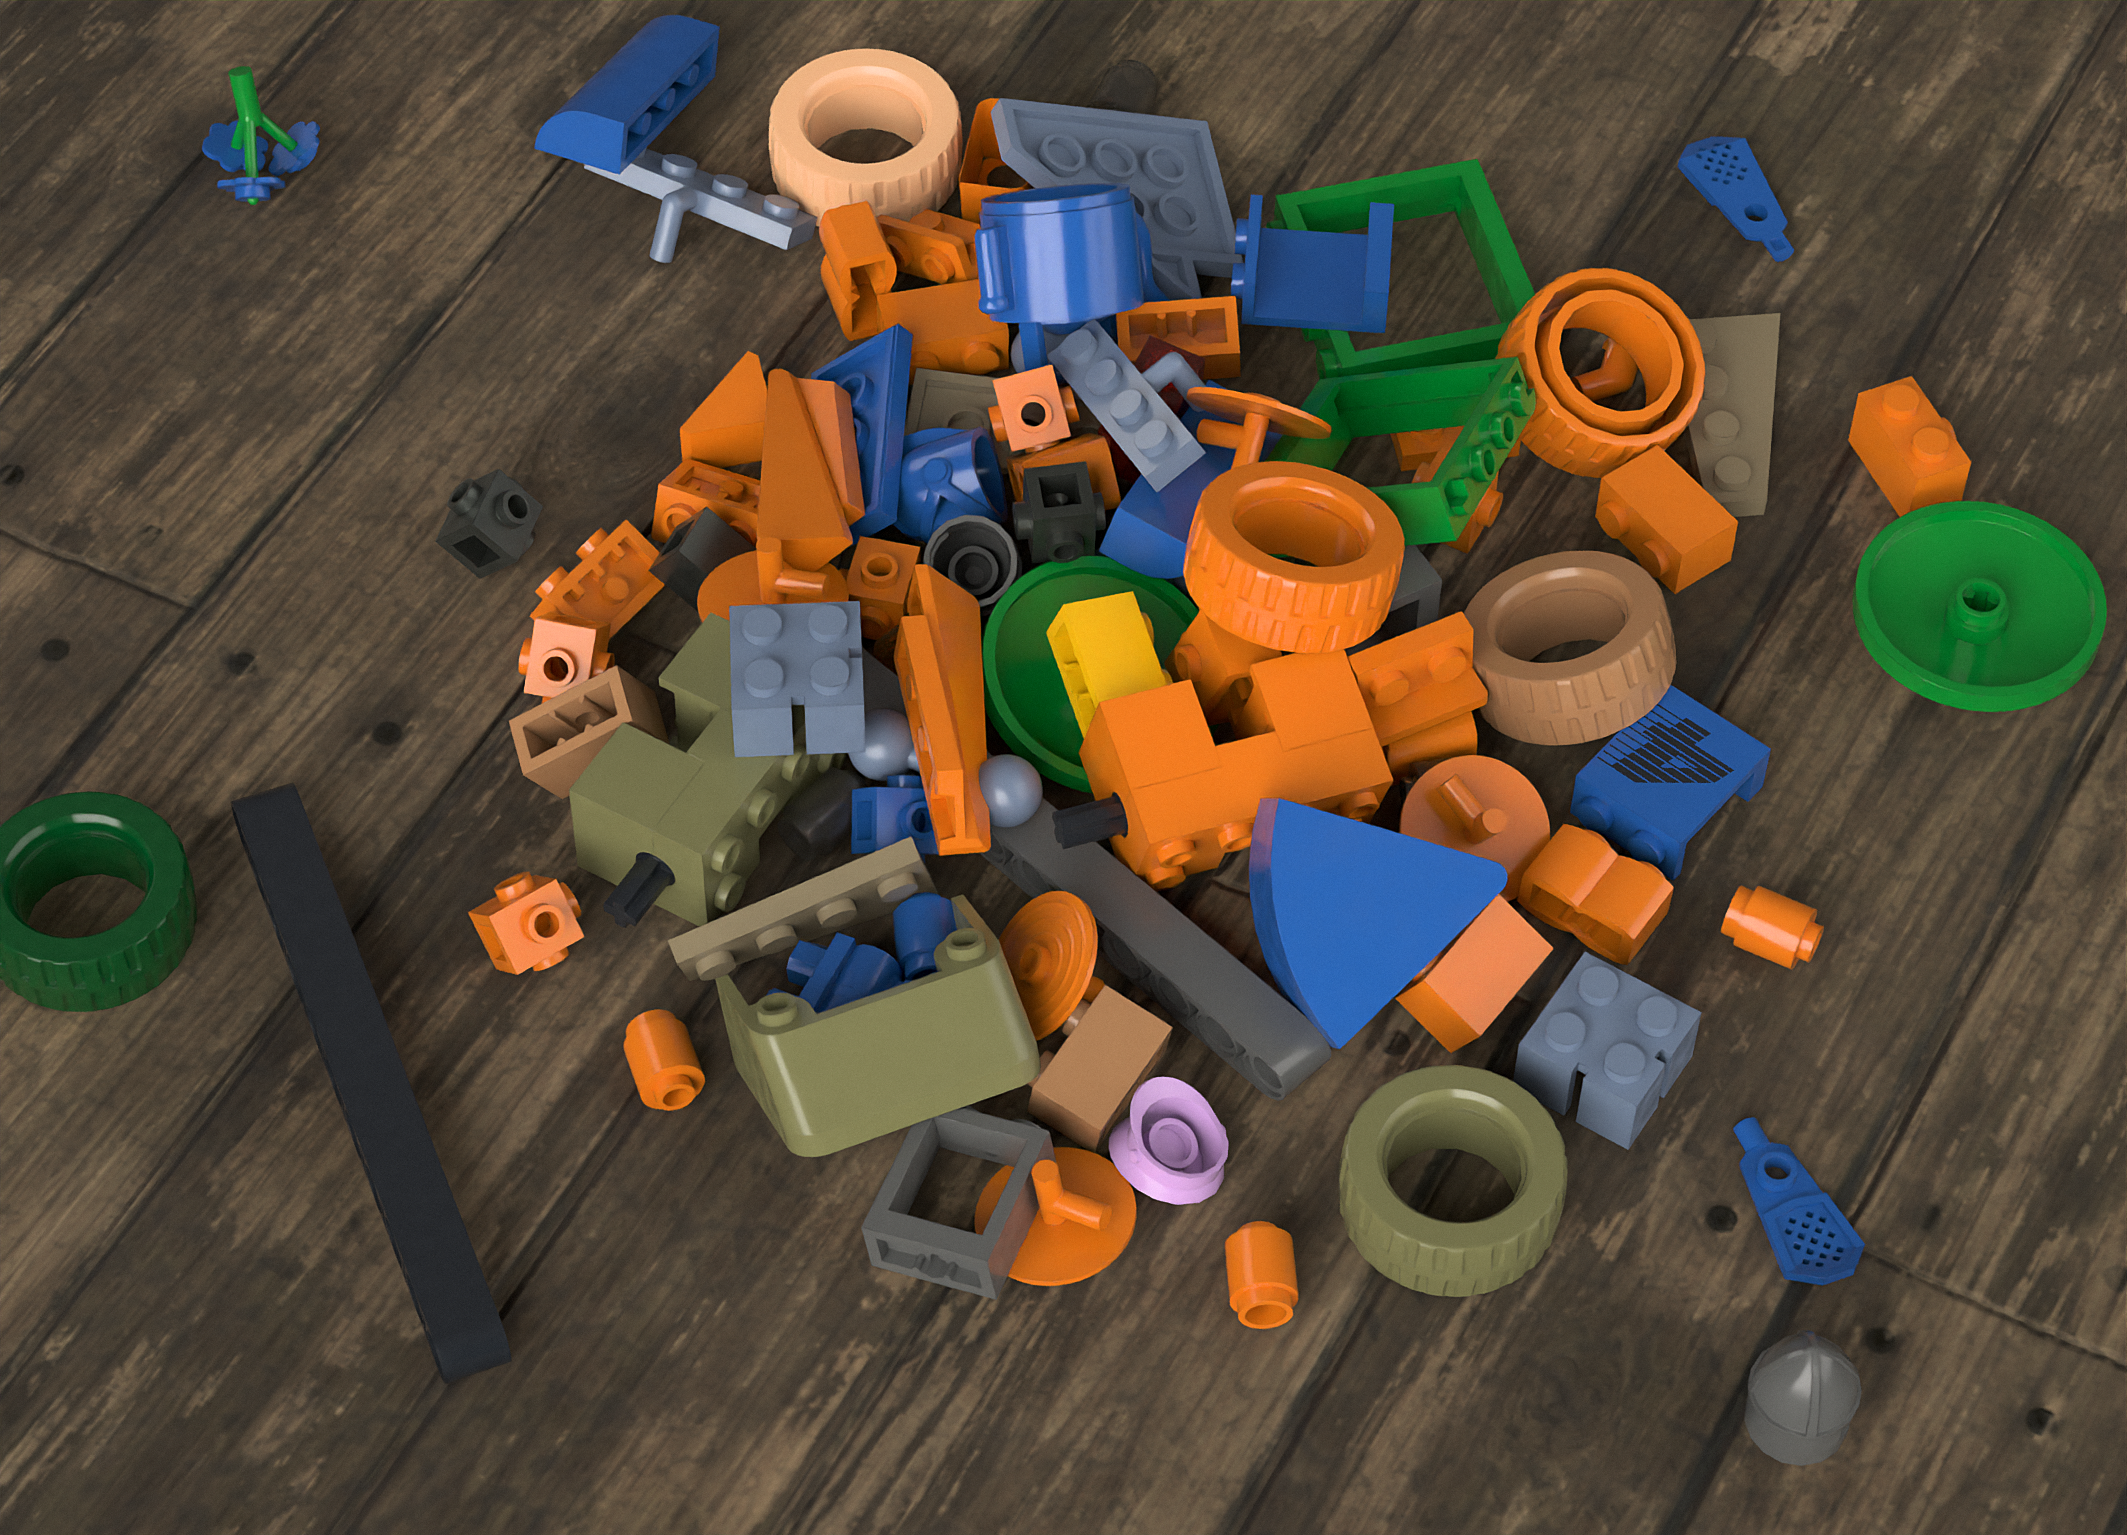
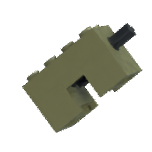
M713 613L707 616L659 676V686L674 692L676 719L674 723L677 727L678 735L672 737L669 741L670 745L623 722L569 789L577 865L617 885L603 904V909L605 912L613 915L615 923L623 928H627L629 924L636 927L653 904L699 927L717 920L723 911H732L743 895L746 880L760 863L759 838L780 811L795 817L826 776L833 777L836 775L847 753L807 754L805 706L791 705L794 755L735 757L731 707L730 621Z

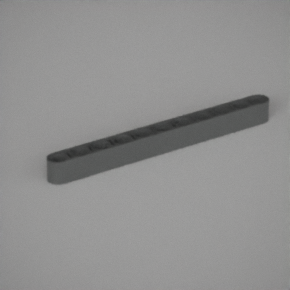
M862 647L864 714L874 709L887 708L907 716L898 676ZM987 751V759L994 757ZM910 769L906 774H904L911 776H921L920 772L915 771L913 769ZM1043 797L1037 812L1027 822L1009 828L990 824L991 848L986 852H979V854L1033 899L1047 892L1065 891L1084 900L1091 909L1097 926V953L1263 1094L1277 1101L1283 1100L1330 1060L1331 1049L1327 1040L1305 1015L1096 841L1063 850L1062 844L1057 843L1055 838V824L1052 819V813L1058 810Z

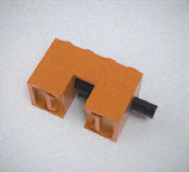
M1345 650L1326 653H1293L1251 664L1249 671L1254 682L1252 692L1245 706L1231 709L1227 714L1237 741L1218 746L1214 745L1191 679L1099 702L1079 750V755L1096 801L1052 813L1057 843H1061L1064 850L1109 838L1116 859L1153 890L1159 892L1179 885L1188 875L1218 868L1224 854L1227 852L1250 847L1252 830L1260 799L1280 798L1369 824L1394 780Z

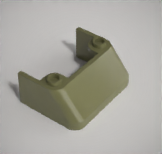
M963 894L951 898L957 930L950 933L934 951L937 973L816 1014L806 1000L782 992L769 994L761 998L756 1004L748 1006L728 975L715 979L735 1067L792 1153L803 1157L828 1155L1021 1087L1031 1082L1039 1074L1041 1063L1037 1042L1000 942Z

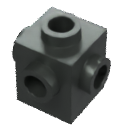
M1086 461L1024 469L1023 501L1013 502V520L1017 540L1028 539L1032 563L1048 561L1067 563L1081 556H1094L1095 532L1097 530H1105L1106 519L1101 492L1092 493Z
M500 469L476 480L468 478L460 483L450 495L447 502L450 511L435 542L481 579L518 562L519 557L530 548L536 535L533 527L543 506L523 490L516 480L508 477Z

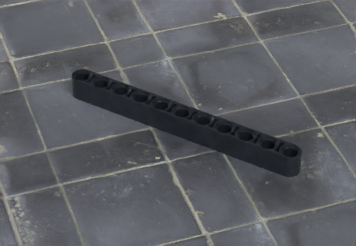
M292 782L230 802L232 813L243 848L444 1384L512 1362L502 1322L297 788Z

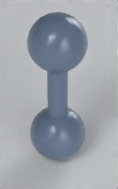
M887 708L866 712L864 714L866 752L848 753L854 767L864 776L877 781H887V776L904 775L910 769L920 772L907 716ZM1010 754L991 757L981 764L979 784L985 802L989 807L990 824L1009 828L1027 822L1037 812L1043 796L1042 781L1034 766L1025 759Z

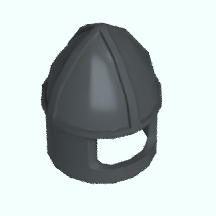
M963 515L946 521L933 532L925 548L923 564H928L972 594L980 604V618L990 615L1007 589L1022 577V561L1016 543L1000 524L984 516Z
M1799 1330L1797 1334L1787 1336L1760 1354L1750 1371L1748 1382L1749 1394L1746 1401L1744 1419L1750 1438L1763 1453L1782 1463L1804 1466L1824 1461L1839 1450L1847 1436L1849 1423L1859 1408L1862 1390L1858 1368L1852 1364L1850 1358L1837 1344L1822 1336L1815 1335L1814 1332L1809 1330Z

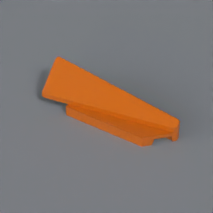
M774 369L768 374L756 537L757 540L768 536L778 538L782 543L783 561L796 570L816 572L853 544L849 526L865 515L851 397L846 390L834 381L796 378L788 371Z
M928 564L914 565L907 601L909 616H903L900 619L893 657L939 856L986 852L991 848L989 807L982 795L979 783L980 766L987 760L980 604L972 594Z

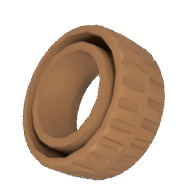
M1565 551L1547 554L1522 562L1502 572L1483 586L1464 611L1465 617L1474 629L1473 669L1488 692V702L1486 705L1477 708L1478 712L1493 728L1513 739L1540 745H1570L1609 736L1632 725L1650 712L1661 701L1672 683L1677 663L1671 620L1661 588L1644 568L1624 557L1599 551ZM1587 639L1608 642L1601 648L1575 659L1554 663L1529 662L1542 651L1565 642Z

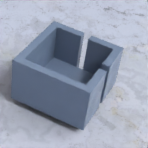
M860 601L729 606L731 707L735 757L794 755L791 705L805 706L807 754L866 752Z
M1584 952L1519 1043L1513 1082L1532 1094L1539 1103L1565 1115L1571 1106L1577 1070L1586 1074L1583 1079L1576 1122L1628 1150L1657 1109L1659 1096L1665 1097L1691 1059L1702 1012Z

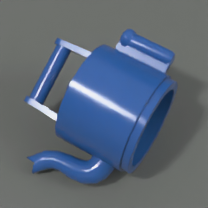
M1090 183L1052 186L1008 192L981 200L982 211L979 212L981 229H977L974 235L981 296L978 301V307L981 312L990 314V320L1019 323L1025 372L1053 365L1052 362L1048 363L1043 331L1052 334H1071L1079 330L1087 322L1096 319L1118 346L1116 313L1138 308L1146 302L1170 300L1154 281L1150 231L1141 215L1135 212L1134 197L1130 194V185L1123 183ZM1053 365L1058 385L1068 383Z

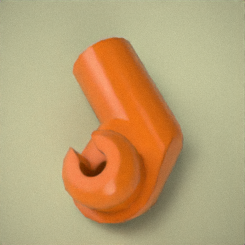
M1608 338L1602 346L1605 353L1600 368L1571 378L1576 389L1593 402L1628 391L1633 386L1639 370L1629 353L1611 338Z

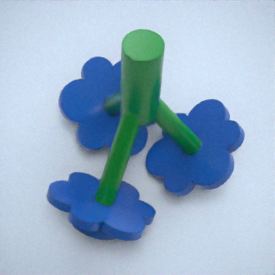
M240 66L228 72L239 119L238 121L231 122L228 126L222 123L211 125L209 130L210 136L204 139L202 151L210 159L219 161L221 167L226 171L236 172L240 169L245 170L246 177L218 181L217 188L228 192H235L236 201L256 205L259 201L270 200V191L273 189L286 187L285 181L278 177L258 178V171L262 170L265 164L264 154L267 152L268 142L264 138L256 136V127L260 126L279 142L272 151L274 158L269 165V172L274 176H280L285 171L293 173L294 171L302 170L313 160L319 145V138L316 135L320 130V126L314 121L308 124L301 121L293 125L286 133L261 111L251 67Z

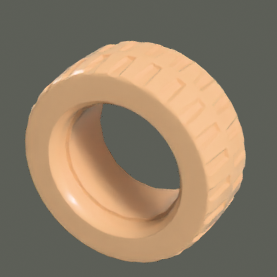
M870 48L834 52L819 57L795 71L784 82L773 100L769 117V155L773 180L781 196L793 199L799 204V210L818 217L816 222L818 227L826 210L868 201L871 204L877 217L883 214L909 222L911 218L926 209L939 211L957 186L961 172L963 149L959 104L948 83L931 67L915 58L894 51ZM870 128L895 133L914 146L906 153L891 160L868 164L838 160L818 149L831 137L849 130Z

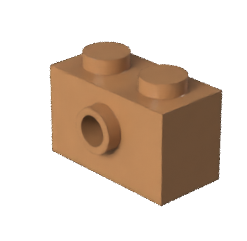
M617 665L509 720L523 775L561 799L570 796L569 789L623 722L670 745L655 691Z
M1105 985L1092 1004L1082 999L1069 1016L1062 1030V1033L1069 1037L1055 1055L1046 1050L1041 1055V1070L1035 1079L1027 1083V1085L1032 1087L1027 1112L1088 1151L1096 1153L1131 1103L1138 1087L1147 1080L1165 1054L1173 1027Z

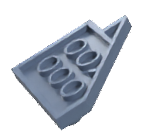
M1000 98L991 110L1002 161L1034 188L1090 183H1123L1130 185V194L1134 197L1135 212L1141 215L1150 231L1154 281L1159 289L1170 299L1169 301L1202 298L1196 274L1232 278L1233 262L1243 263L1242 255L1235 254L1236 232L1207 121Z

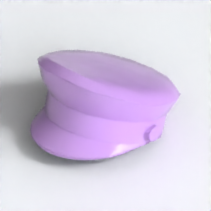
M1155 1077L1141 1084L1133 1095L1130 1105V1116L1119 1122L1109 1137L1108 1148L1110 1156L1118 1171L1137 1190L1156 1200L1176 1205L1200 1203L1214 1195L1224 1180V1163L1228 1157L1226 1129L1219 1122L1209 1103L1198 1091L1187 1083L1173 1077Z

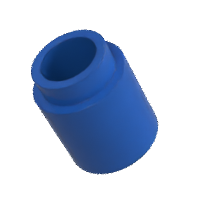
M931 892L917 893L897 906L893 912L897 962L901 967L902 977L905 980L911 981L938 972L934 960V951L950 933L957 930L950 900Z

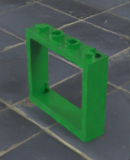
M1478 159L1287 193L1275 197L1274 220L1268 221L1266 225L1270 229L1339 233L1366 228L1369 224L1370 202L1394 204L1393 222L1454 211L1501 324L1360 351L1354 350L1347 331L1301 328L1305 341H1314L1316 346V366L1320 379L1495 359L1498 354V345L1509 324L1523 306L1535 295Z
M1518 357L1319 379L1299 410L1314 415L1328 423L1332 427L1330 437L1325 439H1309L1282 435L1265 462H1295L1332 471L1354 437L1464 426L1431 481L1368 488L1383 500L1397 517L1402 527L1405 546L1457 541L1534 413L1536 407L1534 388L1528 389ZM1268 554L1275 558L1291 557L1284 554Z

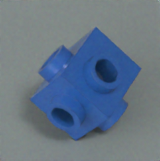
M887 776V787L852 789L851 854H871L908 837H912L924 863L925 855H939L921 776Z

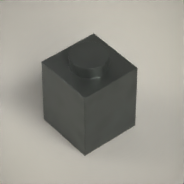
M705 507L676 526L648 571L698 612V592L705 578L725 561L735 556L755 551L756 548L713 511Z

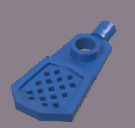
M1712 136L1687 144L1678 161V168L1711 206H1717L1746 240L1762 242L1776 262L1788 259L1794 252L1793 247L1782 233L1787 227L1788 222L1746 139ZM1758 216L1763 220L1757 222L1752 221L1747 217Z
M1751 1117L1740 1121L1733 1129L1746 1152L1739 1163V1167L1784 1279L1826 1285L1853 1275L1865 1247L1859 1235L1829 1195L1821 1191L1787 1145L1770 1143L1756 1118ZM1771 1167L1780 1168L1786 1172L1788 1177L1779 1180L1773 1179L1766 1174L1765 1170Z

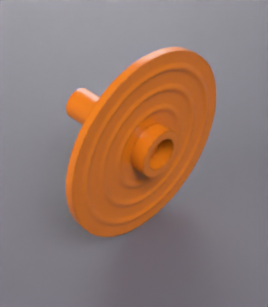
M1192 387L1187 391V400L1195 406L1214 415L1243 424L1237 425L1202 419L1197 428V440L1199 443L1236 450L1231 469L1259 462L1267 431L1309 439H1325L1331 435L1332 427L1322 419L1297 408L1282 404L1280 401L1265 395L1250 392L1241 393L1211 387Z
M768 536L757 541L755 551L735 556L716 567L705 578L699 589L697 607L702 623L710 613L730 621L729 606L848 602L849 592L844 577L831 563L828 562L816 572L796 570L783 561L781 541L776 537Z
M1459 756L1433 766L1412 786L1406 796L1400 814L1399 833L1500 863L1507 872L1508 880L1506 886L1499 894L1507 902L1518 897L1522 875L1550 841V825L1547 811L1534 786L1512 766L1486 756Z
M1051 891L1034 898L1015 914L998 939L1036 1041L1048 1036L1059 1028L1072 1014L1081 999L1093 1003L1105 986L1102 979L1092 975L1098 946L1095 918L1084 900L1074 894L1065 891Z
M1056 1147L1053 1148L1056 1163L1051 1160H1041L1032 1167L1031 1174L1040 1208L1010 1269L1009 1277L1017 1281L1039 1286L1071 1284L1102 1271L1123 1252L1135 1228L1137 1219L1136 1200L1129 1181L1121 1175L1111 1161L1103 1156L1084 1149ZM1004 1166L990 1179L983 1189L975 1210L974 1224L976 1234H983L1014 1167Z

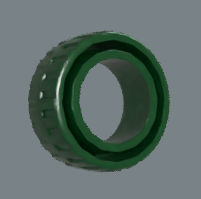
M87 791L46 798L20 810L0 825V979L4 981L6 987L34 1004L53 1010L93 1012L121 1006L138 999L159 986L178 967L185 957V953L190 947L195 934L197 902L193 875L183 844L179 836L172 831L171 825L162 816L156 814L146 805L128 797ZM103 874L122 878L145 893L139 906L126 919L114 927L97 934L82 937H58L40 932L27 924L35 904L53 887L75 877Z

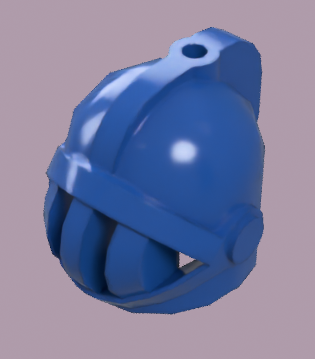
M980 426L969 430L931 428L904 436L897 519L893 525L905 536L928 544L933 532L946 521L963 515L984 516L1000 524V526L1003 522H1006L1008 506L1002 471L993 439L985 428Z

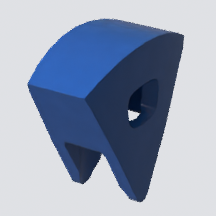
M1280 798L1260 799L1252 830L1249 859L1250 900L1255 930L1265 962L1280 993L1285 1000L1310 1020L1332 1048L1340 1049L1504 889L1508 880L1507 872L1500 863Z

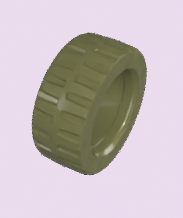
M1463 1065L1429 1066L1406 1072L1375 1090L1371 1097L1358 1108L1353 1122L1348 1127L1339 1166L1340 1214L1344 1218L1345 1230L1366 1261L1387 1278L1409 1289L1430 1295L1466 1297L1497 1290L1521 1278L1526 1271L1533 1268L1542 1259L1544 1251L1550 1247L1555 1237L1564 1207L1567 1186L1568 1163L1565 1156V1144L1549 1112L1532 1094L1504 1076L1488 1070ZM1430 1149H1459L1483 1157L1502 1172L1514 1193V1200L1500 1212L1484 1219L1470 1222L1443 1221L1426 1216L1403 1202L1392 1189L1388 1178L1400 1164L1411 1156Z

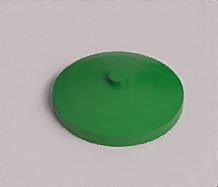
M1952 501L1922 507L1901 516L1886 526L1872 540L1861 558L1852 597L1853 615L1859 636L1868 652L1885 672L1897 682L1927 699L1954 708L1981 712H2006L2036 706L2059 696L2075 685L2087 672L2097 655L2107 617L2106 596L2100 577L2089 558L2068 536L2048 522L2032 514L2000 504L1979 501Z
M1081 556L1067 563L1051 561L1032 569L1013 583L999 599L981 634L984 706L1001 738L1017 756L1028 761L1040 774L1066 787L1092 794L1093 792L1079 755L1084 738L1046 631L1063 604L1133 591L1140 611L1146 613L1152 623L1154 632L1153 647L1161 669L1167 670L1164 662L1179 642L1180 636L1188 629L1199 613V610L1193 603L1165 579L1140 574L1109 557ZM1219 724L1208 726L1212 737Z

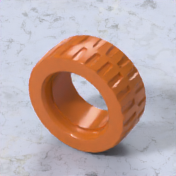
M1579 269L1576 272L1565 273L1557 277L1552 283L1546 284L1523 306L1509 324L1508 329L1500 340L1498 354L1495 359L1518 357L1528 389L1534 388L1535 411L1518 438L1534 454L1550 465L1579 476L1602 478L1656 445L1665 451L1693 420L1704 393L1705 362L1703 351L1687 316L1661 289L1639 276L1617 269ZM1568 328L1590 329L1602 333L1620 344L1633 358L1643 377L1646 390L1645 408L1618 412L1595 404L1579 392L1564 371L1559 350L1562 331Z
M1283 461L1256 462L1235 467L1222 473L1203 490L1195 509L1187 539L1183 574L1189 594L1201 611L1219 626L1234 635L1276 650L1295 653L1333 652L1363 642L1371 637L1386 620L1399 582L1405 552V538L1397 517L1388 505L1375 493L1358 482L1336 472L1308 464ZM1268 554L1288 555L1309 561L1318 567L1293 564Z

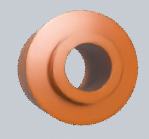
M1741 885L1729 905L1722 924L1721 933L1734 938V946L1792 970L1799 959L1808 963L1811 961L1821 940L1824 926L1814 923L1817 915V909L1761 886H1757L1755 890Z
M667 1010L644 1012L628 1024L623 1048L642 1102L648 1107L667 1111L678 1110L691 1103L702 1090L705 1077L686 1025Z
M1255 1221L1247 1223L1229 1236L1225 1242L1230 1306L1238 1313L1239 1321L1247 1327L1256 1329L1278 1327L1287 1323L1292 1318L1293 1307L1299 1298L1293 1239L1287 1231L1277 1228L1270 1222Z

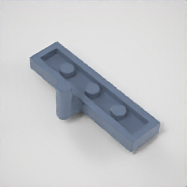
M646 147L620 175L585 164L584 166L587 170L662 200L649 254L652 259L659 262H672L683 214L686 211H691L785 250L804 243L813 237L818 217L799 210V204L793 199L781 195L764 196L747 189L748 183L743 179L726 174L714 176L697 169V162L682 155H662Z
M1096 319L1087 322L1079 330L1069 334L1062 344L1047 355L1049 360L1156 492L1160 491L1206 453L1157 394L1172 382L1194 411H1204L1186 398L1189 388L1206 386L1181 354L1177 352L1167 353L1141 374Z

